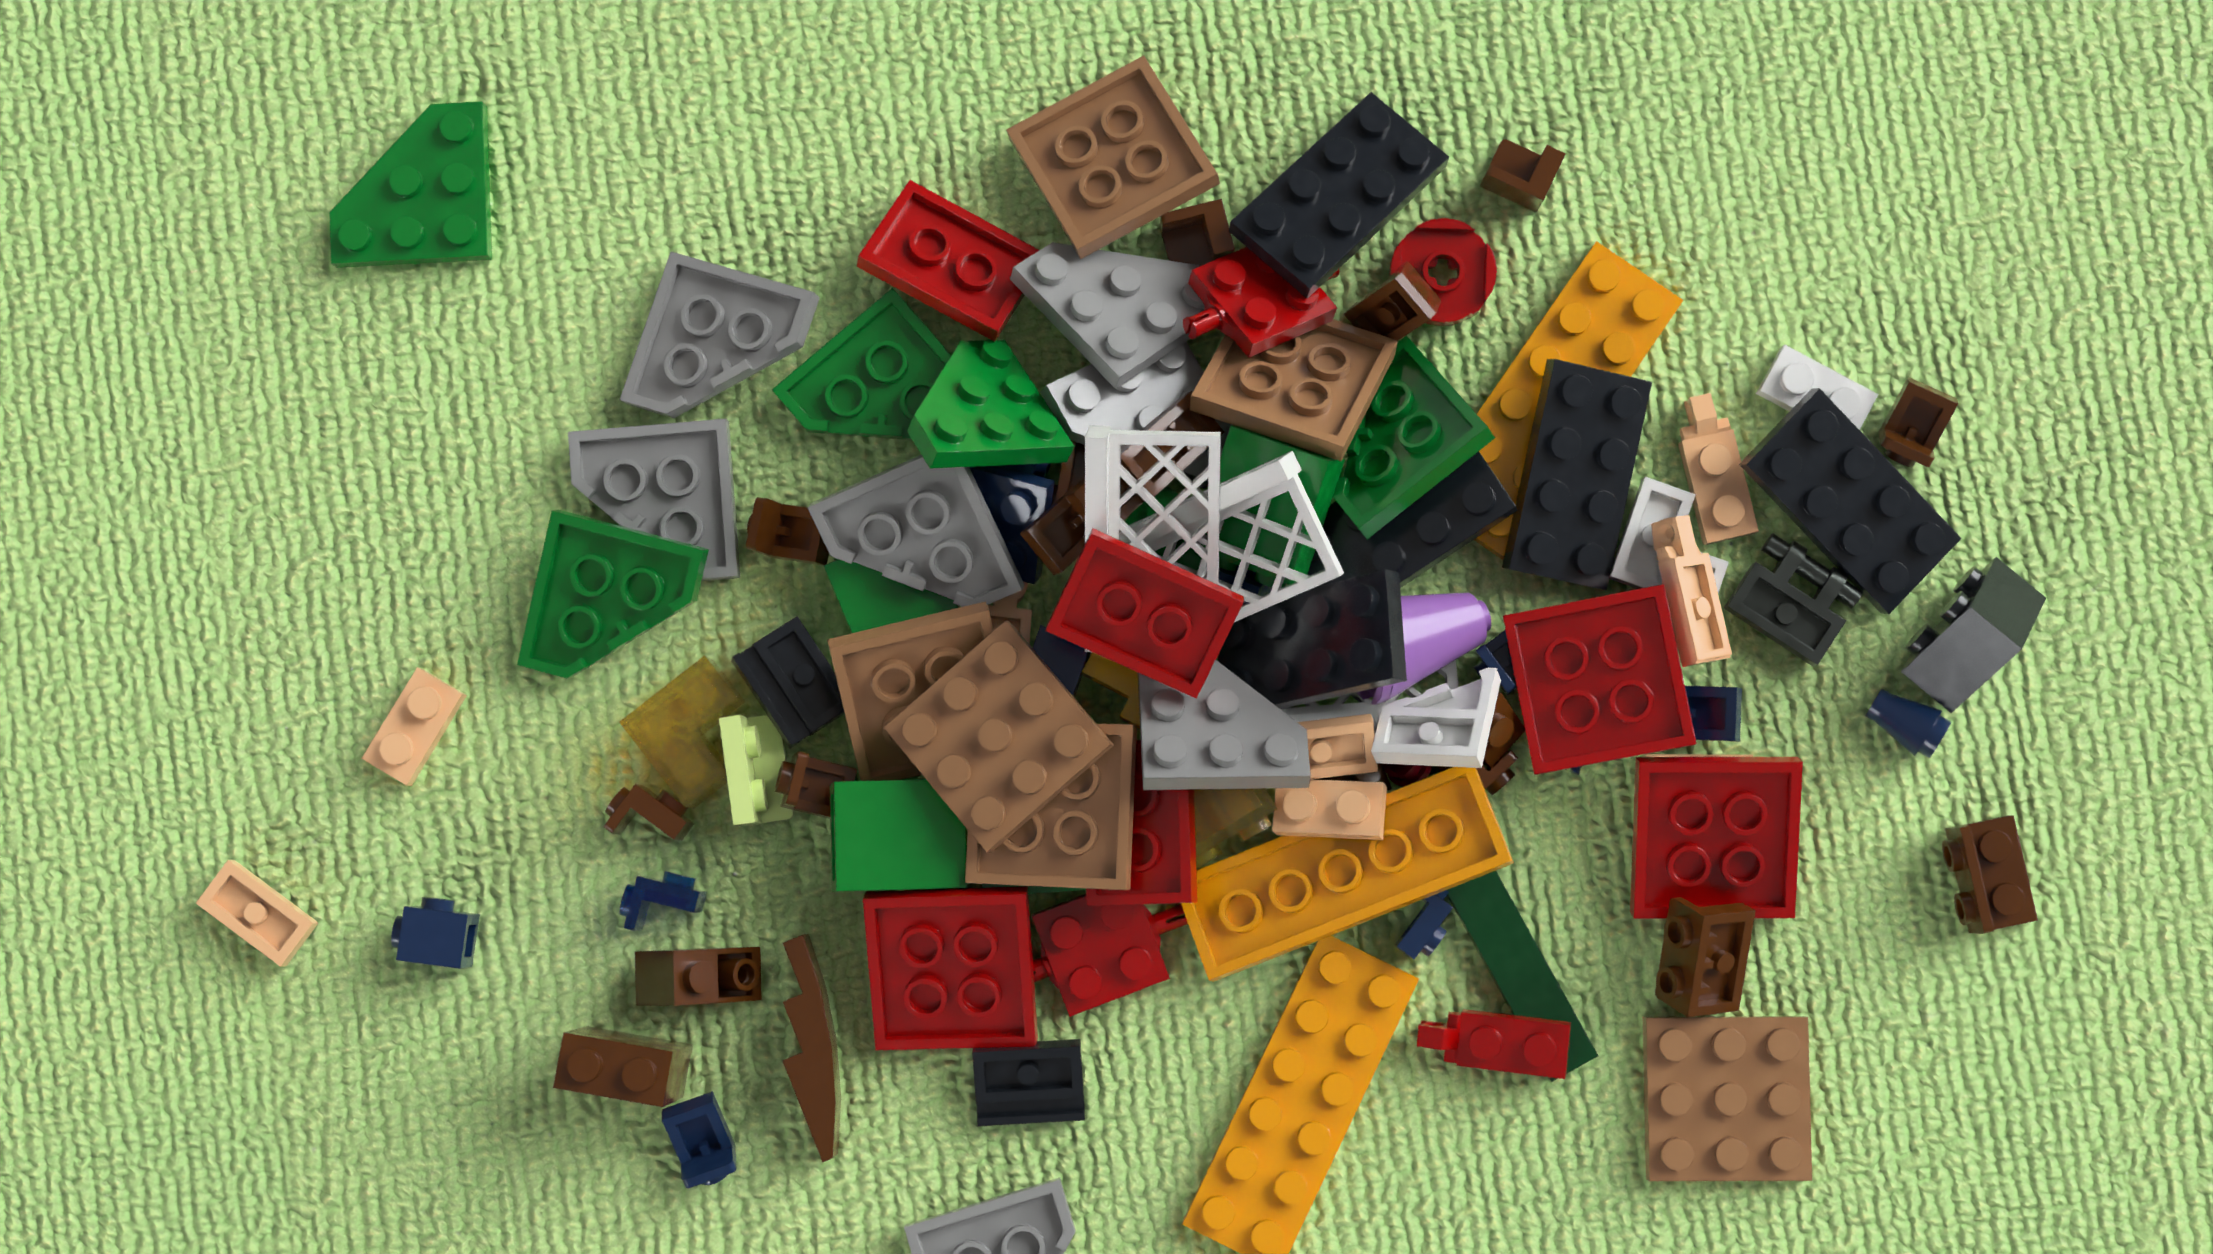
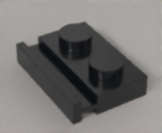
M798 616L761 638L748 649L732 657L731 662L789 749L845 714L835 672Z
M1081 1039L1037 1041L1034 1047L973 1048L977 1126L1085 1120Z

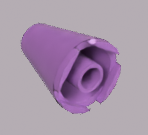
M1471 593L1401 596L1407 681L1356 693L1363 700L1373 697L1372 705L1386 702L1486 641L1487 631L1491 629V616L1486 604L1481 600H1477Z

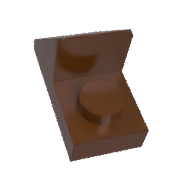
M1406 261L1384 283L1352 305L1344 315L1355 327L1398 341L1429 321L1437 313L1441 300L1415 268Z

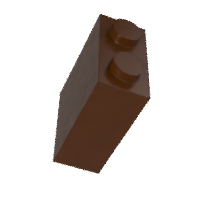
M591 1026L563 1032L553 1088L664 1107L683 1098L693 1044Z

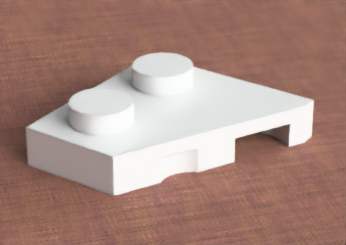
M1497 668L1480 670V680L1450 690L1448 683H1444L1426 690L1418 697H1405L1383 705L1371 750L1376 763L1482 768L1501 683Z

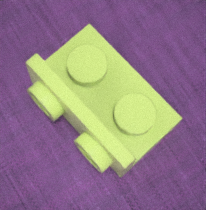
M742 715L719 718L733 825L743 827L792 819L794 811L780 807L783 794L775 792L779 769L782 761H786L784 740L769 717L763 715L747 718Z

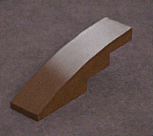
M1192 391L1187 392L1140 430L1221 432V435L1225 433L1214 418L1190 410ZM1144 445L1121 446V465L1136 480L1158 461ZM1157 445L1164 453L1168 452L1173 447L1167 445ZM1184 446L1171 460L1183 471L1209 446ZM1163 466L1143 487L1155 497L1175 476ZM1085 477L1020 533L1053 575L1062 573L1079 557L1085 545ZM1121 478L1122 495L1130 486ZM1137 493L1121 506V518L1123 520L1145 502Z
M804 934L783 943L802 990V994L783 1001L802 1050L801 1053L783 1060V1063L821 1160L825 1162L834 1158L838 1154L841 1090L838 1049L826 985L809 934Z

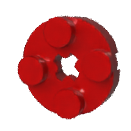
M1449 218L1425 221L1415 227L1413 231L1401 240L1392 256L1389 277L1402 264L1408 261L1440 298L1441 303L1437 313L1429 321L1425 322L1426 324L1450 326L1461 323L1475 316L1493 291L1497 274L1494 253L1488 243L1485 244L1483 239L1474 232L1475 229L1465 222ZM1439 259L1447 260L1448 268L1457 270V278L1449 279L1446 286L1438 285L1436 278L1429 277L1428 269L1435 268Z

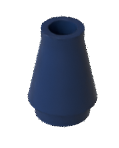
M1884 689L1880 690L1865 715L1881 726L1911 754L1915 756L1919 752L1928 758L1932 756L1951 724L1950 720L1940 715L1942 710L1893 695Z

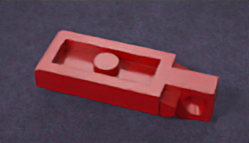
M1463 1009L1461 1013L1449 1012L1447 1023L1421 1020V1023L1418 1025L1417 1047L1445 1050L1444 1062L1457 1063L1456 1066L1565 1079L1571 1022Z

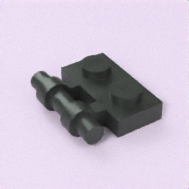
M1772 533L1761 551L1778 561L1776 567L1771 572L1759 563H1753L1727 601L1724 609L1806 663L1816 666L1846 622L1845 619L1829 610V607L1837 599L1852 609L1859 601L1863 591L1846 581L1848 575L1836 567L1829 570L1806 555L1808 549L1794 540L1789 544ZM1794 572L1818 587L1813 598L1788 583Z

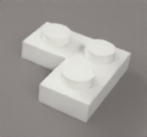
M1783 345L1779 349L1756 392L1757 395L1790 412L1812 388H1820L1859 430L1879 395L1787 345Z
M1644 477L1639 485L1614 557L1609 579L1636 589L1661 585L1662 578L1658 565L1659 561L1657 560V552L1654 550L1651 524L1671 517L1689 515L1696 494ZM1709 555L1719 593L1729 562Z

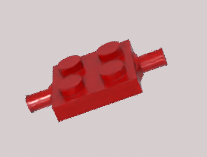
M1245 247L1192 269L1188 284L1203 301L1205 310L1190 317H1185L1183 319V328L1186 334L1189 333L1188 337L1191 339L1218 329L1232 338L1245 355L1250 358L1332 322L1337 306L1321 287L1309 298L1304 297L1251 250ZM1339 269L1329 279L1338 277Z
M1086 894L1032 914V919L1041 940V957L1033 960V971H1035L1033 972L1034 983L1049 977L1050 981L1060 990L1068 1014L1071 1017L1170 979L1160 953V935L1188 925L1185 915H1182L1184 911L1181 903L1152 915L1144 904L1087 906Z

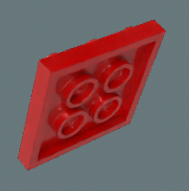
M1664 584L1503 615L1534 775L1697 744Z
M1636 757L1630 913L1633 918H1667L1669 901L1671 898L1682 897L1698 907L1743 903L1756 910L1755 918H1795L1803 771L1801 759L1799 757Z
M1028 886L865 892L863 908L875 1050L1036 1046L1038 1031Z

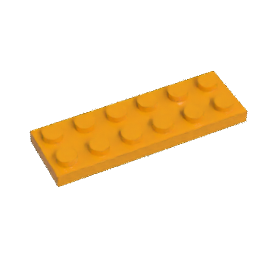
M1597 241L1477 412V415L1488 426L1495 437L1479 452L1514 504H1516L1547 359H1558L1631 377L1684 301ZM1513 514L1474 539V541L1503 560Z
M1452 767L1386 794L1383 840L1280 836L1196 870L1197 903H1181L1208 980L1215 982L1514 864V861L1477 768Z
M1333 936L1316 941L1183 1218L1182 1225L1241 1254H1289L1419 978Z

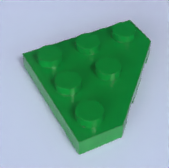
M483 101L430 104L329 212L331 264L336 268L492 260L487 106Z
M892 287L775 386L772 391L808 433L912 440L907 430L913 416L950 359L951 354Z
M1407 335L1397 342L1395 357L1346 451L1348 460L1343 478H1339L1333 498L1366 539H1369L1495 439L1488 426Z
M990 339L960 341L914 414L907 430L930 469L1063 463L1068 461L1075 447L1005 340H996L995 342Z
M552 510L517 665L566 679L574 677L696 602L709 549L562 510Z

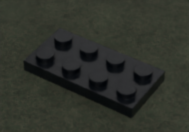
M1370 92L1231 220L1229 233L1304 297L1309 298L1446 168L1449 156Z
M1547 359L1515 504L1518 511L1513 514L1502 568L1607 590L1652 382L1558 359Z
M1812 388L1739 464L1839 570L1848 575L1849 581L1863 591V595L1880 613L1890 614L1962 539L1820 388Z
M1479 451L1369 539L1365 538L1335 501L1330 504L1323 529L1344 573L1319 586L1387 569L1399 573L1401 588L1517 512L1518 509ZM1316 549L1307 573L1308 576L1325 569Z
M1385 569L1315 587L1233 623L1218 654V662L1279 709L1407 681L1399 573Z

